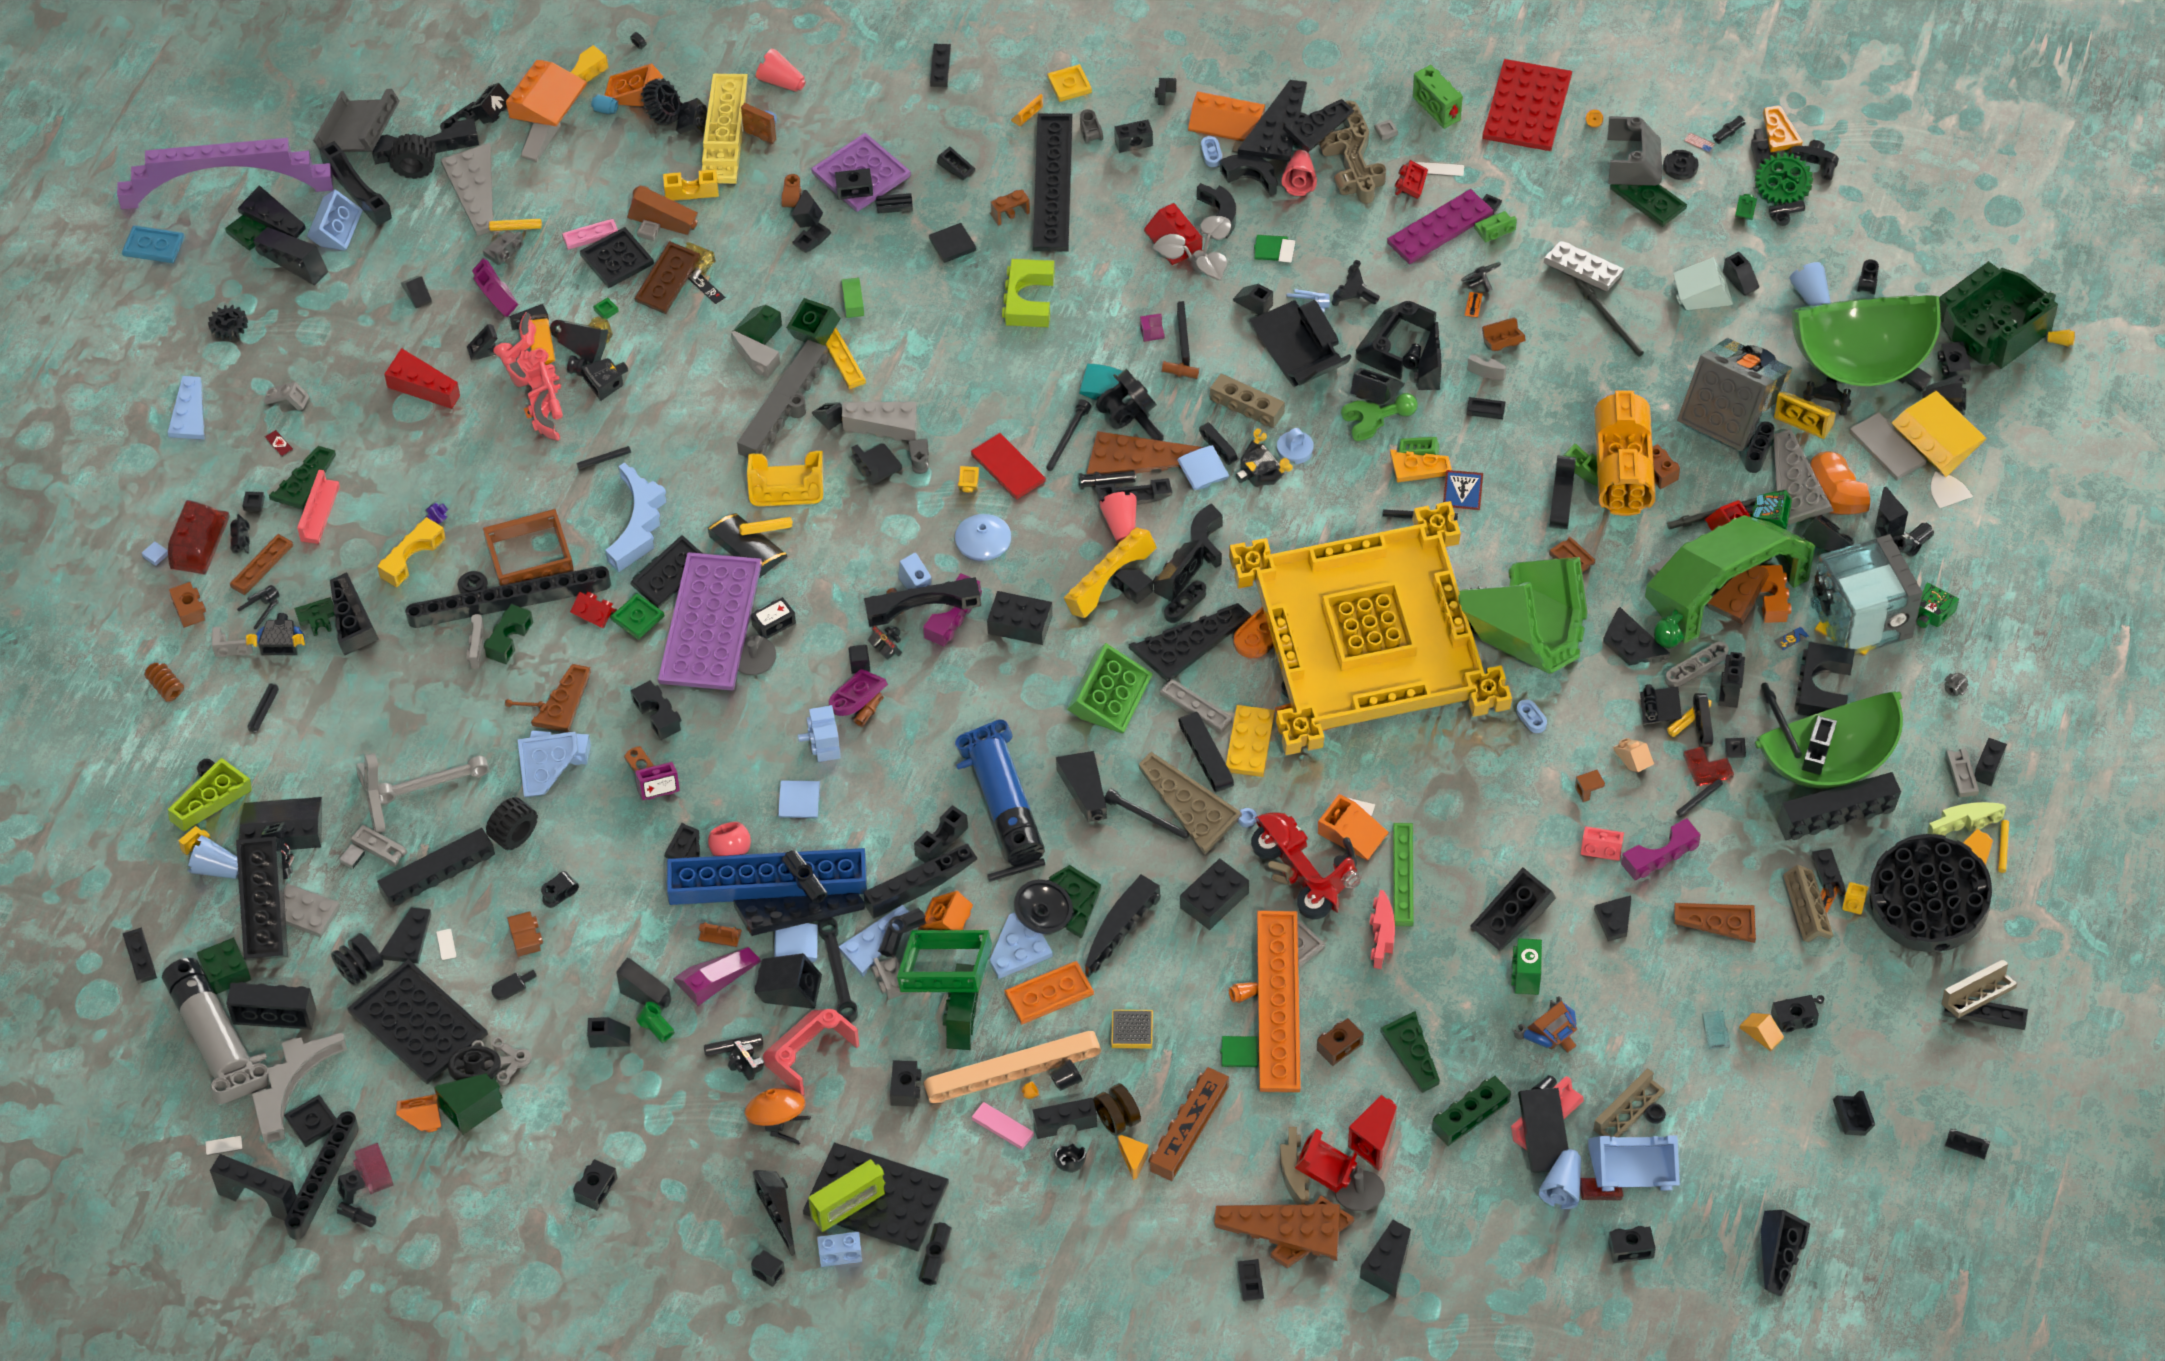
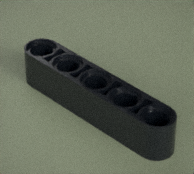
M1196 711L1179 717V726L1213 791L1216 793L1233 787V777L1199 713Z

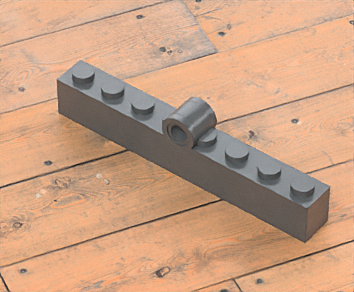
M811 340L805 343L737 441L738 454L748 457L749 454L765 455L767 447L770 443L774 442L778 431L783 429L787 418L790 416L801 418L806 414L804 393L811 388L813 380L818 378L822 367L827 365L829 361L828 348Z

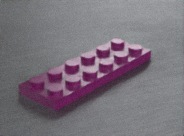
M1469 189L1387 238V243L1410 265L1472 228L1475 223L1492 216L1493 209L1472 189Z

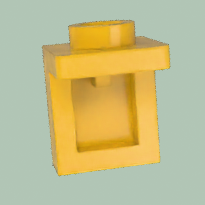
M960 466L958 488L962 489V492L972 493L973 490H978L979 467Z

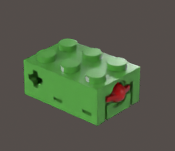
M1431 64L1415 72L1413 98L1443 129L1460 121L1463 100L1461 92L1457 91L1450 81L1446 80L1440 71Z

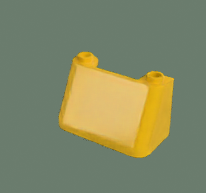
M823 451L809 452L805 456V465L768 467V461L764 455L749 454L747 480L750 502L755 506L819 503L823 499L824 493Z

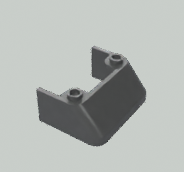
M1609 116L1607 140L1642 141V152H1631L1628 155V160H1610L1608 184H1660L1662 181L1661 138L1640 117Z

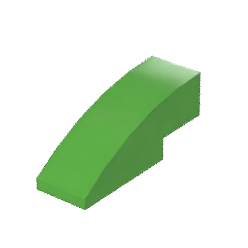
M859 277L841 279L846 318L864 316Z
M1574 443L1563 456L1576 457L1574 473L1598 487L1597 457L1593 453L1588 455Z

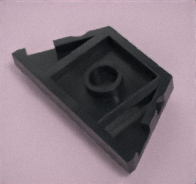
M1621 607L1617 609L1603 638V642L1629 666L1640 662H1651L1653 658H1669L1670 652L1660 646L1655 638Z

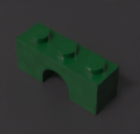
M511 604L508 610L504 611L499 624L494 626L491 636L484 642L483 647L486 657L507 664L515 652L514 641L508 637L512 634L526 635L533 624L532 612Z

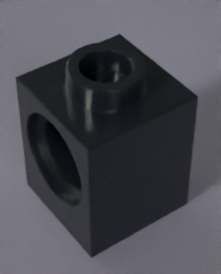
M765 1250L760 1255H756L751 1262L753 1276L771 1287H774L785 1273L784 1262Z

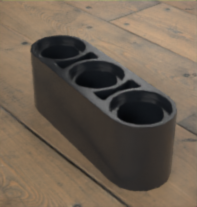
M1764 421L1758 425L1747 451L1745 469L1750 473H1757L1761 470L1772 444L1775 427L1770 422Z

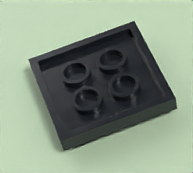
M626 227L580 250V256L608 288L654 265L653 258Z

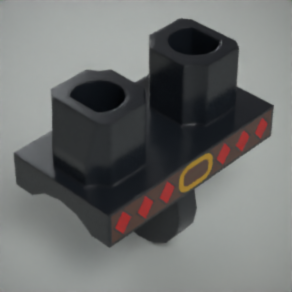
M876 625L871 628L874 633L869 637L868 642L875 649L884 642L886 645L879 652L887 660L894 654L899 657L903 653L893 643V641L897 643L901 641L899 637L900 629L897 627H887L885 629L887 634L885 635Z
M739 1040L735 1041L733 1044L734 1049L728 1057L730 1059L728 1068L731 1071L738 1070L739 1073L742 1072L748 1081L753 1080L755 1074L763 1069L764 1062L759 1057L752 1059L754 1048L750 1043L742 1045Z

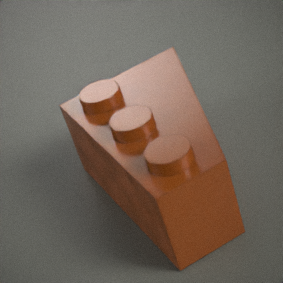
M1756 565L1734 576L1707 603L1708 608L1743 625L1769 577L1768 570L1760 565Z

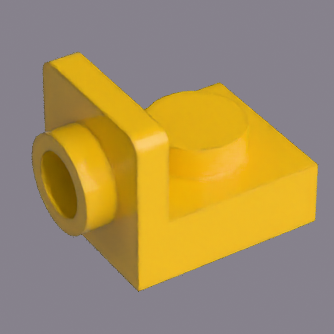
M195 826L178 840L181 851L188 855L193 851L195 845H200L201 841H198L201 835L211 839L209 833Z
M1849 882L1842 909L1862 914L1869 887Z

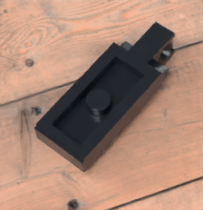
M1754 129V139L1751 140V148L1757 168L1759 169V164H1764V159L1770 161V155L1773 157L1774 155L1773 152H1770L1768 138L1763 137L1762 129Z

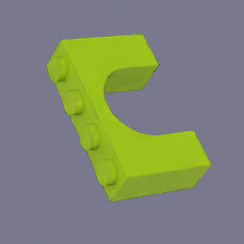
M1011 259V266H1007V277H1009V280L1005 282V290H1008V293H1004V304H1006V307L1002 308V318H1005L1006 326L1049 328L1050 302L1027 301L1022 299L1018 292L1024 287L1031 285L1053 286L1055 276L1054 261Z

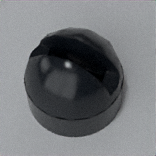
M1785 210L1777 212L1775 216L1776 222L1780 226L1788 225L1790 223L1789 213Z

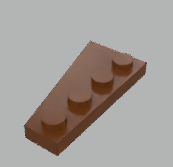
M572 664L560 680L557 689L552 691L549 700L540 708L539 714L532 719V726L568 733L591 674V667Z
M1674 903V924L1752 943L1756 941L1755 905Z
M1320 1196L1314 1204L1333 1203ZM1342 1209L1340 1210L1339 1232L1354 1222V1217ZM1278 1245L1272 1251L1271 1258L1288 1269L1308 1255L1310 1251L1303 1249L1299 1251Z

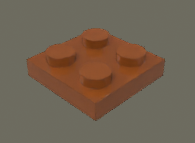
M744 103L741 106L743 130L748 134L773 144L777 140L774 116Z

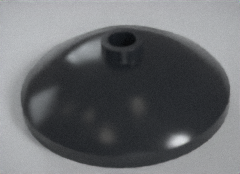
M1038 879L1025 883L1017 891L1014 898V911L1017 918L1025 927L1037 933L1051 934L1062 930L1069 923L1073 913V905L1068 893L1061 886L1049 880Z

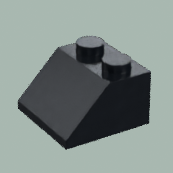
M1887 486L1882 491L1874 529L1875 535L1878 538L1889 534L1892 538L1903 535L1908 511Z

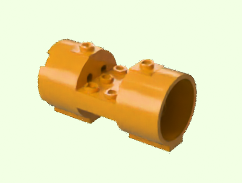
M1615 391V394L1600 400L1594 410L1599 504L1602 508L1609 509L1611 514L1631 516L1640 514L1641 510L1646 507L1651 508L1656 497L1651 412L1649 403L1641 396L1635 395L1634 391Z

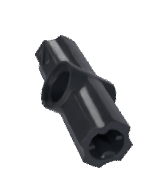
M791 850L787 852L782 858V862L796 880L797 886L805 892L813 904H819L824 901L825 897H827V891L813 874L812 867L804 862L797 851Z
M934 1223L919 1275V1281L924 1283V1285L932 1286L937 1284L952 1227L946 1223Z

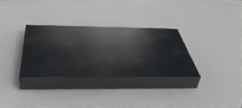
M681 535L631 581L630 585L650 603L659 608L679 590L687 553H703Z
M1559 1088L1519 1091L1518 1097L1531 1173L1549 1172L1562 1151L1569 1149Z

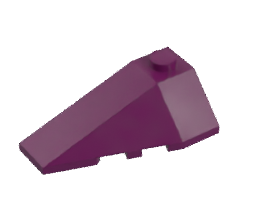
M749 947L691 966L674 977L673 981L699 1006L760 963L761 959Z

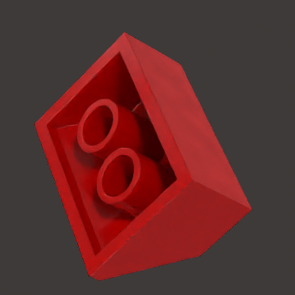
M1175 203L1159 209L1144 228V232L1154 244L1165 235L1177 234L1184 237V246L1188 247L1191 255L1198 250L1202 251L1203 237ZM1184 250V254L1181 257L1166 259L1171 265H1174L1189 258Z

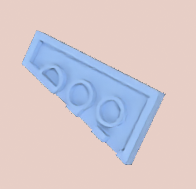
M182 376L168 429L169 437L205 440L201 377Z
M903 905L839 946L841 954L862 977L866 975L867 970L872 965L874 966L873 959L878 958L879 960L881 956L878 949L885 932V925L894 916H900L909 912ZM893 923V928L899 931V926Z

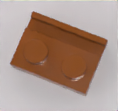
M1568 537L1566 541H1562L1549 551V555L1553 559L1580 557L1582 572L1587 570L1590 565L1595 564V559L1571 537Z

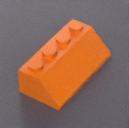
M1197 91L1192 105L1188 131L1244 141L1264 115L1265 104Z

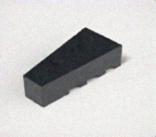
M268 227L253 240L258 254L314 286L328 273L316 245Z

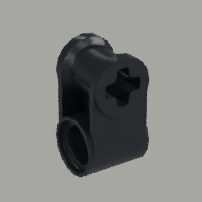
M1868 259L1864 261L1857 292L1867 291L1875 295L1879 264L1876 260Z
M566 871L560 872L556 877L542 885L543 904L550 908L557 906L568 897L574 895L579 889V884Z

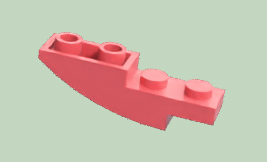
M1380 890L1379 896L1374 898L1373 909H1376L1375 914L1371 913L1370 925H1373V934H1375L1374 943H1377L1376 948H1372L1371 960H1374V968L1382 969L1384 954H1393L1394 914L1384 890Z

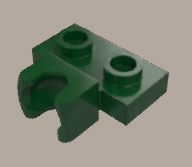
M331 597L294 608L300 627L310 624L314 636L318 635L317 630L319 627H325L328 632L332 630L329 618L335 615Z

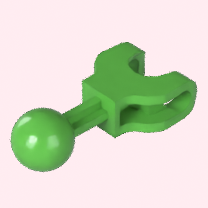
M1409 393L1400 394L1394 404L1382 408L1375 403L1357 400L1343 406L1341 415L1345 421H1360V423L1352 428V437L1355 441H1363L1372 438L1377 429L1384 426L1385 417L1397 413L1404 417L1413 415L1418 408V402Z

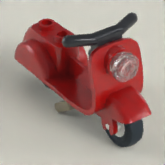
M1270 812L1255 817L1259 828L1251 838L1252 849L1262 859L1269 860L1280 857L1284 864L1275 861L1268 863L1269 868L1282 871L1284 875L1274 874L1272 876L1274 882L1291 886L1298 880L1304 888L1297 897V906L1300 913L1312 920L1325 917L1331 910L1338 913V894L1345 887H1357L1362 877L1356 869L1358 862L1350 838L1345 837L1343 839L1346 853L1343 856L1338 855L1334 858V871L1326 878H1323L1302 852L1303 849L1308 847L1306 842L1308 837L1303 830L1299 831L1297 829V823L1292 816L1288 817L1285 813Z

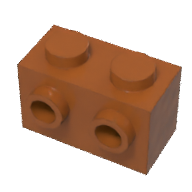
M1658 444L1653 446L1654 480L1661 490L1679 480L1680 467L1677 462L1669 457L1665 449H1662Z

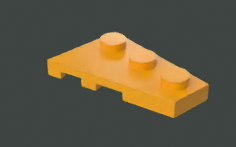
M1780 106L1764 108L1763 118L1770 152L1791 149L1793 146H1802L1803 141Z
M1390 449V457L1397 483L1448 476V472L1452 473L1448 456L1434 454L1415 455L1414 452L1409 451L1407 453H1398L1397 450Z

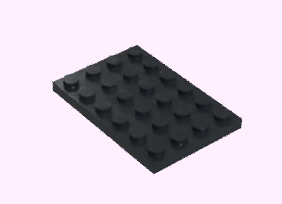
M409 959L347 1008L348 1012L426 1084H429L448 1068V1061L455 1052L466 1047H472L474 1041H481L488 1035L487 1030Z
M834 1142L810 1196L871 1159L875 1165L879 1164L884 1172L885 1194L835 1225L919 1252L947 1189L949 1179ZM807 1200L803 1214L811 1217L809 1200Z

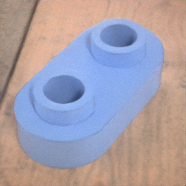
M1212 136L1203 138L1201 150L1205 164L1210 167L1219 166L1222 153L1218 140Z
M1521 700L1517 704L1516 711L1519 718L1531 732H1543L1547 726V719L1533 701Z

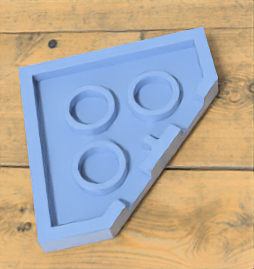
M576 732L518 739L525 798L545 795L578 753Z
M1014 912L1008 916L990 958V965L997 978L1000 979L1053 957V953L1044 936L1025 927Z

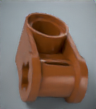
M789 174L784 179L782 207L795 208L801 197L800 177L796 174Z

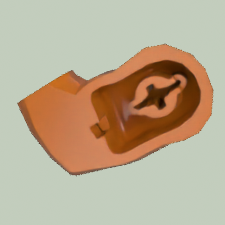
M1823 451L1812 458L1810 465L1834 510L1828 513L1854 515L1869 511L1870 495L1867 483L1856 481L1854 473L1849 469L1846 459L1841 454L1833 451Z

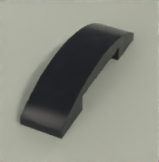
M1169 478L1151 480L1150 485L1115 488V484L1096 485L1099 502L1105 501L1104 497L1107 495L1125 492V495L1133 493L1136 496L1137 505L1162 500L1173 493Z

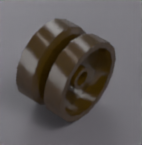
M1118 1083L1110 1087L1109 1094L1103 1091L1093 1098L1095 1109L1101 1122L1112 1135L1117 1136L1124 1132L1126 1125L1133 1127L1141 1122L1139 1108L1123 1084Z

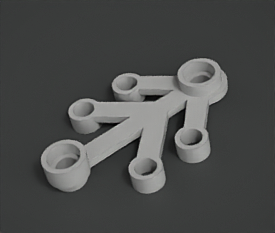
M502 1037L493 1038V1049L501 1050L509 1055L506 1057L500 1056L501 1068L504 1065H509L506 1071H500L497 1074L498 1083L506 1085L518 1068H525L529 1065L531 1054L526 1049H513L504 1043ZM476 1040L472 1043V1046H484V1043ZM492 1060L486 1061L485 1069L491 1068L494 1062ZM465 1069L458 1070L465 1074Z

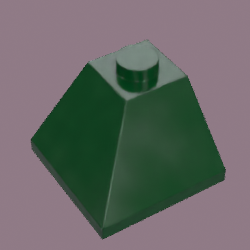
M766 304L753 308L736 326L734 331L766 345L782 327L781 312Z

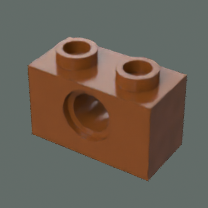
M187 582L169 589L183 628L205 620L203 613L206 612L203 601H198L200 595L197 587L193 588L191 582Z

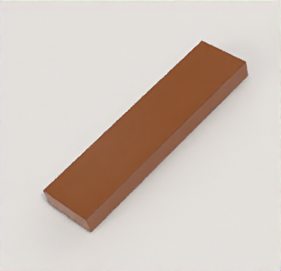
M277 534L230 582V587L246 595L293 547V542Z

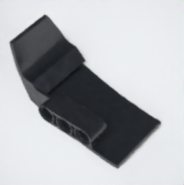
M1293 300L1249 320L1265 348L1293 387L1305 384L1347 364L1351 359L1350 354L1341 358L1333 348L1339 344L1338 337L1316 300L1301 306L1297 304L1296 300Z

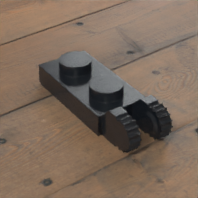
M1832 849L1812 852V860L1828 898H1834L1832 886H1837L1840 896H1845V886Z

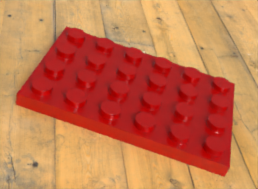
M1504 59L1482 139L1552 151L1573 71Z

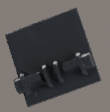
M1651 684L1645 685L1643 692H1640L1643 725L1682 719L1678 686L1655 690Z

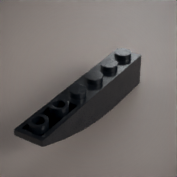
M968 843L864 891L865 907L872 918L875 919L943 884L975 862L977 856Z
M1140 874L1117 900L1104 919L1091 946L1085 964V974L1088 978L1100 969L1101 963L1105 959L1111 957L1115 947L1121 945L1129 931L1132 932L1136 928L1137 922L1141 918L1146 917L1150 907L1159 902L1161 898L1160 885Z

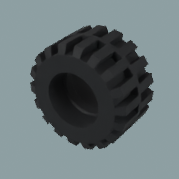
M400 135L392 142L390 167L393 168L395 173L405 176V178H424V176H428L433 171L436 148L433 142H430V139L424 138L422 135Z
M509 798L503 801L491 814L487 822L486 834L507 851L514 850L531 836L538 822L537 812L520 798Z

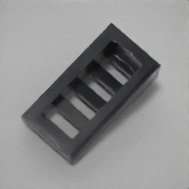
M951 147L942 152L936 162L962 180L966 179L976 169Z
M543 304L509 316L512 330L519 329L521 319L526 312L530 314L531 320L546 318L549 320L548 313Z

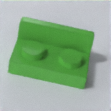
M1503 211L1475 223L1474 229L1486 243L1516 230L1517 218L1515 216L1510 217L1506 211Z

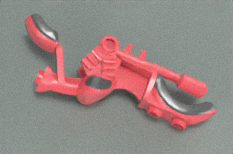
M526 312L519 326L522 340L514 347L510 343H500L495 346L493 352L501 358L515 386L523 387L530 385L533 391L528 393L531 405H528L531 416H534L535 419L532 420L534 430H539L541 435L543 434L549 439L559 441L560 435L554 430L555 425L553 421L547 419L550 411L553 419L557 420L563 416L560 402L556 399L555 393H558L557 390L561 388V384H553L554 381L559 380V376L555 374V367L552 364L545 365L549 355L544 349L538 348L530 352L526 351L535 343L534 336L536 333V326L530 321V314Z

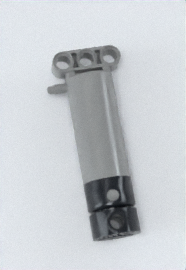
M183 958L171 963L162 973V980L214 1078L211 1084L212 1100L217 1104H224L264 1089L268 1085V1069L259 1062L267 1058L266 1054H258L249 1058L198 960Z

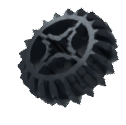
M656 78L645 84V87L642 88L643 92L641 95L643 98L641 101L644 102L643 107L646 109V113L650 115L649 118L659 125H669L678 120L679 115H681L680 105L683 103L680 101L679 98L681 96H678V90L674 89V85H670V81H666L664 78Z

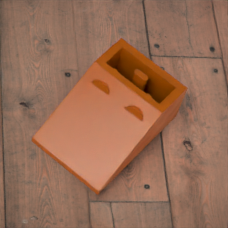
M1338 794L1318 820L1319 835L1345 848L1343 839L1349 837L1355 854L1367 861L1389 833L1356 802L1341 794Z

